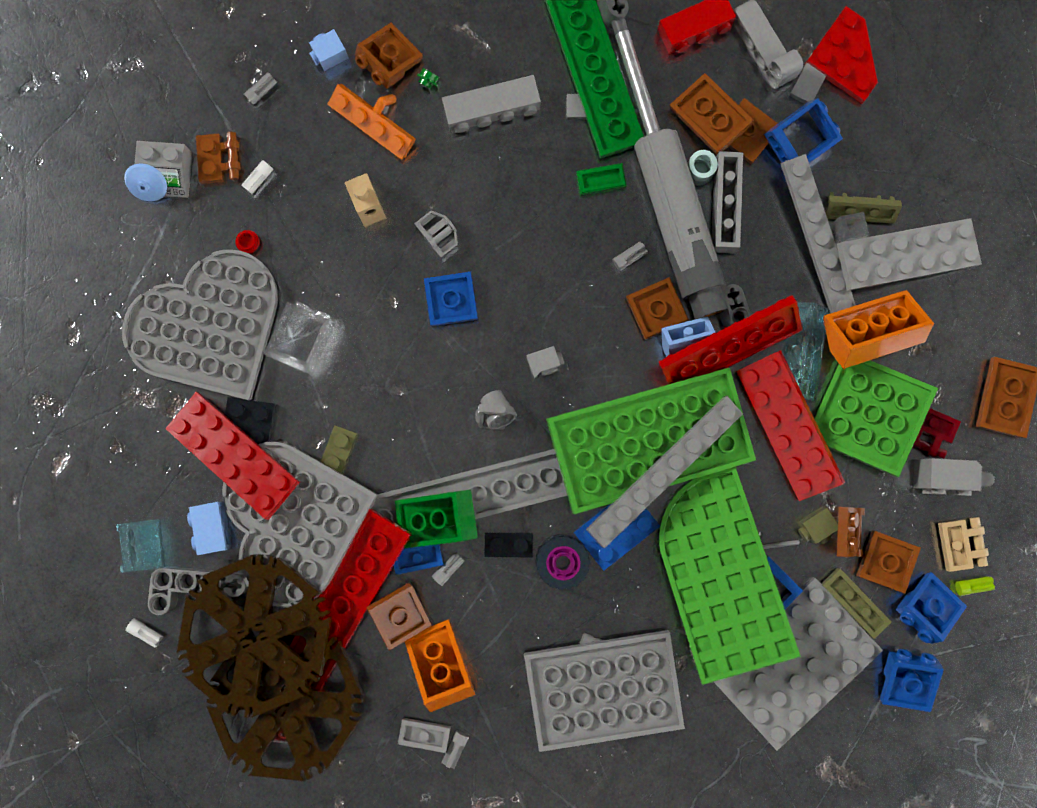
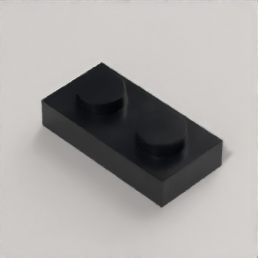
M485 532L484 557L533 558V533Z

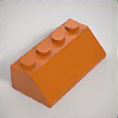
M907 290L824 315L823 318L830 352L843 369L924 343L934 325V322Z

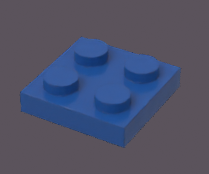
M471 272L424 278L431 327L478 320Z

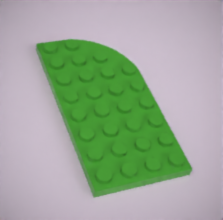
M736 467L693 479L679 490L669 503L660 526L659 546L702 685L801 657Z

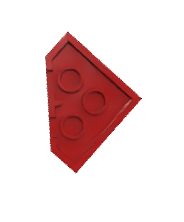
M845 6L806 63L826 75V80L862 104L878 81L866 21L862 16Z

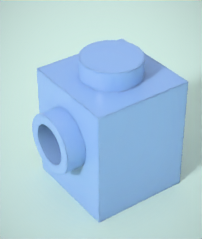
M334 29L326 34L321 33L317 35L313 41L309 42L313 50L309 52L316 66L321 64L324 71L349 59Z

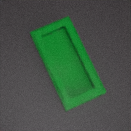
M623 163L576 171L580 196L627 187Z

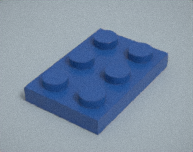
M613 503L607 505L574 531V534L604 571L660 527L647 508L605 548H602L586 529Z

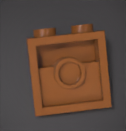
M389 23L357 44L355 52L357 65L361 69L367 68L371 73L373 81L379 86L382 84L386 89L401 80L405 72L422 61L423 54L392 23Z

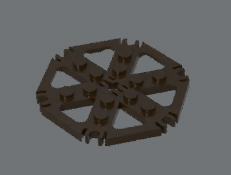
M263 554L250 555L202 575L205 579H198L196 581L201 585L202 590L197 592L195 589H190L188 591L190 595H186L176 652L180 653L183 650H187V653L181 654L178 657V660L186 658L189 661V666L182 669V673L194 671L191 675L185 676L186 679L227 714L231 713L235 716L239 713V707H243L245 709V718L250 717L251 714L252 717L270 711L308 695L304 692L309 693L312 691V688L307 684V680L311 678L314 682H318L320 680L319 676L323 675L332 619L331 616L322 620V617L329 615L331 611L330 609L325 611L319 609V604L326 601V597L314 599L317 595L323 594L318 588L280 557L270 556L269 563L265 565ZM241 570H245L249 574L245 609L218 587V583L222 578ZM284 576L302 591L303 598L299 603L271 614L277 577ZM198 609L204 610L228 632L200 644H194L190 638L194 613ZM308 626L314 627L317 635L313 658L310 661H306L280 638ZM252 628L254 631L265 630V632L260 633L256 637L257 641L250 638L243 640V638L248 637L252 633ZM237 656L231 692L228 695H223L205 680L204 671L208 667ZM263 662L283 677L289 685L286 693L267 701L258 699Z
M312 626L288 634L302 636L306 640V646L300 654L306 661H310L314 655L317 632ZM252 631V633L249 634L248 637L243 638V640H246L247 638H248V639L250 638V639H255V641H257V640H256V637H257V636H255L254 633H253V631ZM336 636L332 637L328 642L325 664L329 659L336 661L346 684L343 692L313 689L309 693L304 692L308 695L290 702V705L279 706L260 714L239 743L234 742L230 736L223 718L225 711L218 705L216 707L206 706L228 761L232 760V765L238 764L242 759L245 761L243 773L248 772L252 768L248 776L305 781L314 777L311 771L312 767H316L319 774L325 772V769L328 770L361 722V720L351 718L363 715V712H358L354 709V704L364 702L362 697L354 698V694L364 695L342 642L338 641L337 645L334 648L332 647L337 642L338 638ZM237 656L223 661L209 681L218 682L219 684H213L212 686L223 695H228L231 692L232 682L228 679V672L236 662ZM263 662L261 675L263 685L259 687L258 699L267 701L286 693L289 685L283 677ZM308 678L307 684L311 686L314 681ZM210 698L207 699V703L215 704ZM307 716L338 719L341 722L342 729L328 750L321 751ZM281 729L295 762L292 768L265 766L262 762V757Z

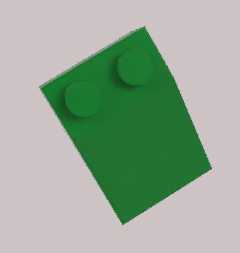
M471 489L394 500L398 525L412 533L404 548L461 542L478 538Z

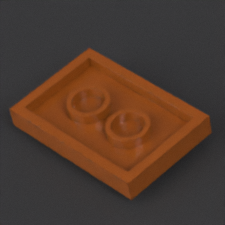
M706 73L670 104V109L716 155L719 152H723L754 124V120Z
M992 357L976 427L1022 439L1027 438L1037 394V367Z

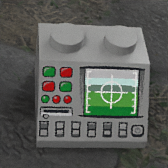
M137 141L134 164H148L162 173L167 182V192L164 197L189 198L193 152L185 144Z

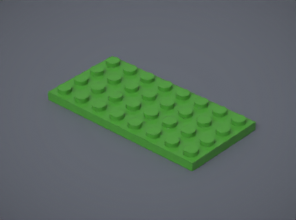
M730 368L547 418V425L572 513L577 514L614 503L724 396H728L742 412ZM742 415L669 486L756 461L744 416Z

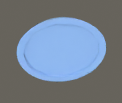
M143 163L134 164L126 170L124 176L125 184L135 197L153 202L165 196L167 182L159 170Z

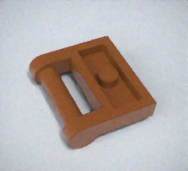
M839 507L837 556L863 557L861 531L862 515L865 516V508Z

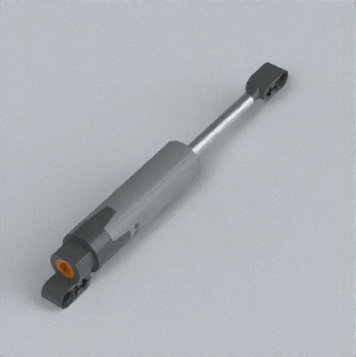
M596 0L604 24L614 30L647 136L640 138L635 143L634 148L682 299H689L695 319L719 314L725 329L735 323L734 315L740 321L751 316L745 294L739 285H726L678 132L672 129L660 130L625 21L629 11L627 0Z

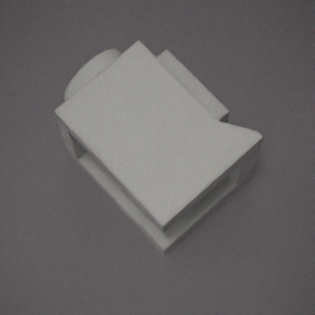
M554 346L527 355V361L534 380L540 374L544 377L558 372V368L564 364L561 351H556Z

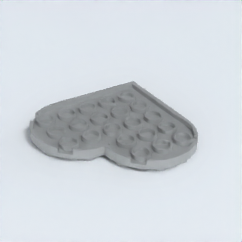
M238 250L213 252L193 265L187 273L183 285L173 283L157 285L136 297L129 306L123 320L122 339L124 347L127 349L135 365L150 375L250 401L252 400L277 309L278 291L275 280L269 269L261 261L246 252Z
M280 442L258 444L297 478L300 483L269 520H266L223 482L222 494L225 498L226 512L231 521L245 533L240 546L239 560L253 554H263V562L267 565L270 556L280 557L323 592L335 575L366 514L375 503L378 494L291 445ZM242 570L243 580L248 587L249 574L247 571ZM278 576L273 606L289 607L299 603L303 598L302 591L284 576Z

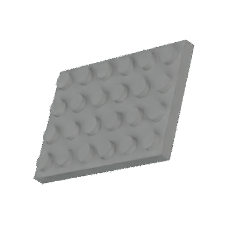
M814 577L801 588L803 592L785 609L801 657L714 681L776 751L883 651Z
M669 630L524 653L539 752L685 729Z

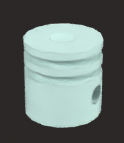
M699 150L688 161L694 185L700 186L708 183L717 170V159L710 151Z

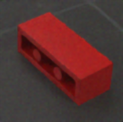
M704 0L660 20L657 31L668 54L673 52L681 53L687 50L691 44L696 42L701 44L716 33L724 34L732 28L736 15L729 0Z

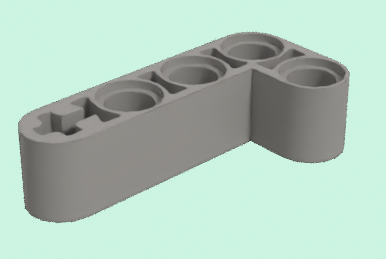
M749 0L733 9L736 15L733 24L773 89H777L795 79L803 69L802 58L795 49L786 52L755 0Z
M164 567L155 570L150 578L148 596L150 612L155 615H162L174 610L178 601V592L189 593L190 589L201 592L202 587L196 581L198 579H205L202 575L214 570ZM164 572L169 576L168 584H164L161 577ZM239 572L222 578L218 583V587L230 597L240 596L248 590L243 580L244 575ZM188 574L191 575L194 580V583L191 587L188 586L185 582V578ZM237 581L239 584L242 585V587L238 589V587L234 585L227 586V583ZM160 597L165 598L167 601L165 609L159 605Z

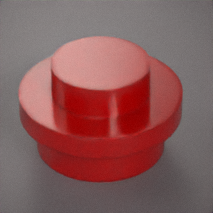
M243 230L237 235L235 244L239 251L251 254L258 249L260 240L255 232Z

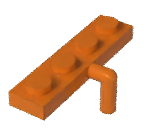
M337 84L327 105L401 160L405 159L416 138L382 114L385 106L396 102L395 95L391 94L378 98L373 107L343 84Z

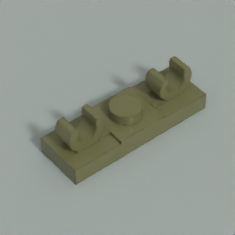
M830 192L824 210L827 219L895 224L901 211L902 203L900 200H895L893 196H890L889 200L881 199V195H878L877 198L848 197L846 193H843L842 196H834V192Z

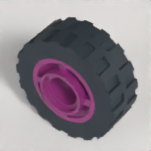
M563 534L552 536L539 547L536 555V568L539 576L550 587L557 588L558 590H569L574 586L577 587L581 581L585 580V576L589 572V554L584 545L572 536ZM560 556L569 558V564L565 568L556 566V561Z

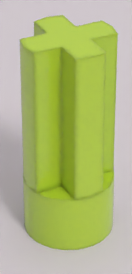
M992 577L962 580L955 583L959 596L991 591L995 589Z

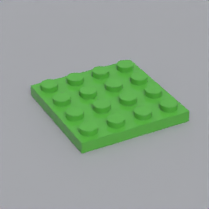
M871 360L845 369L838 364L814 419L828 448L898 478L938 388Z

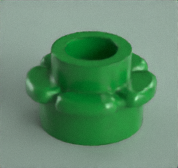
M423 68L421 73L417 74V76L421 77L419 82L431 89L433 85L438 86L437 82L440 77Z

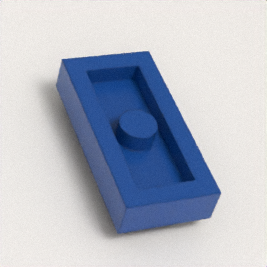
M440 544L404 548L394 564L395 574L398 575L444 565Z

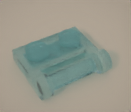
M160 519L116 524L117 532L120 534L123 564L120 565L121 573L165 567ZM129 530H134L137 563L132 561Z

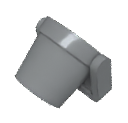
M500 390L492 391L483 396L480 401L481 404L475 412L478 427L492 430H503L505 426L512 423L517 417L514 407L510 405Z

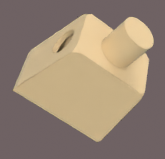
M367 173L345 182L364 227L387 219ZM375 209L374 212L365 214L367 211Z

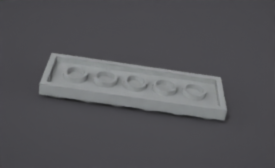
M971 218L844 241L837 244L847 291L965 269L982 264Z

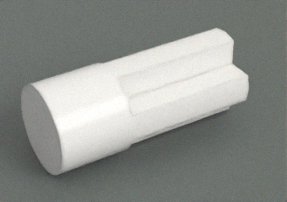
M262 160L241 186L253 194L274 169Z
M135 618L126 627L128 633L138 637L154 648L163 639L161 634Z

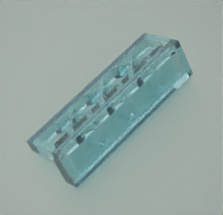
M801 302L797 304L803 330L787 338L785 359L805 400L816 402L826 332L823 318L824 315L828 314L829 308L813 302ZM817 312H819L818 323L816 321ZM813 337L816 339L815 346L813 345ZM810 360H812V369H810ZM807 383L809 384L808 394H806Z

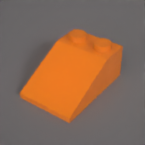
M449 620L430 626L405 641L424 705L429 712L476 695Z

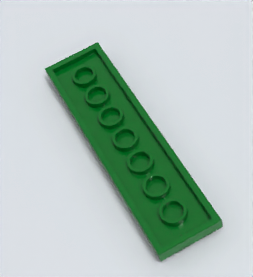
M545 0L600 159L634 148L635 143L644 135L596 0Z

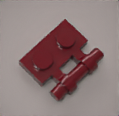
M929 408L912 448H919L931 457L937 456L944 459L947 455V450L940 448L943 441L952 444L961 421ZM922 433L933 437L930 443L920 439Z

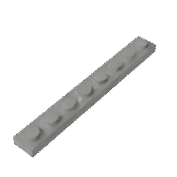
M806 154L781 163L830 313L856 306L851 290L847 291L839 253Z
M724 396L586 529L602 548L611 543L743 415L730 398Z

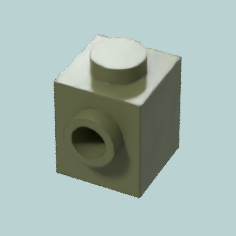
M820 507L797 522L800 527L798 532L803 540L813 544L819 543V545L828 542L832 539L831 534L838 531V523L826 507Z

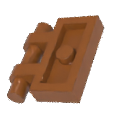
M227 132V141L222 142L220 134L196 135L199 182L201 184L225 182L224 173H229L230 180H239L241 163L238 162L237 151L240 148L239 142L236 139V133ZM223 152H228V162L223 163Z

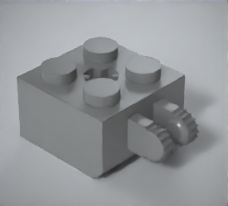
M932 458L914 460L913 488L922 489L923 494L972 496V491H981L982 486L988 487L995 483L993 474L982 472V466L977 461Z

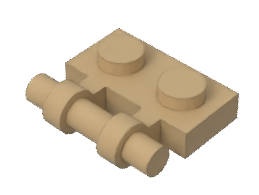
M980 517L969 518L971 528H967L966 520L962 519L938 523L946 571L974 568L972 558L977 559L978 567L988 566L987 556H989L988 548H985L983 534H985L984 526H981ZM970 536L973 537L974 548H975V549H973V550H971V548H970V543H969V537H970Z

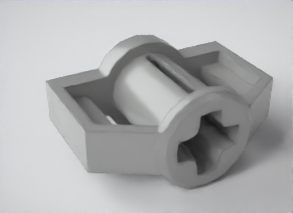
M430 211L414 223L440 258L458 245L457 230L446 215ZM434 217L443 218L426 231L423 228ZM444 226H447L444 230H442V231H441L439 234H437L435 237H432V236H433L434 234H436L439 230H441ZM453 232L454 239L440 249L437 244Z

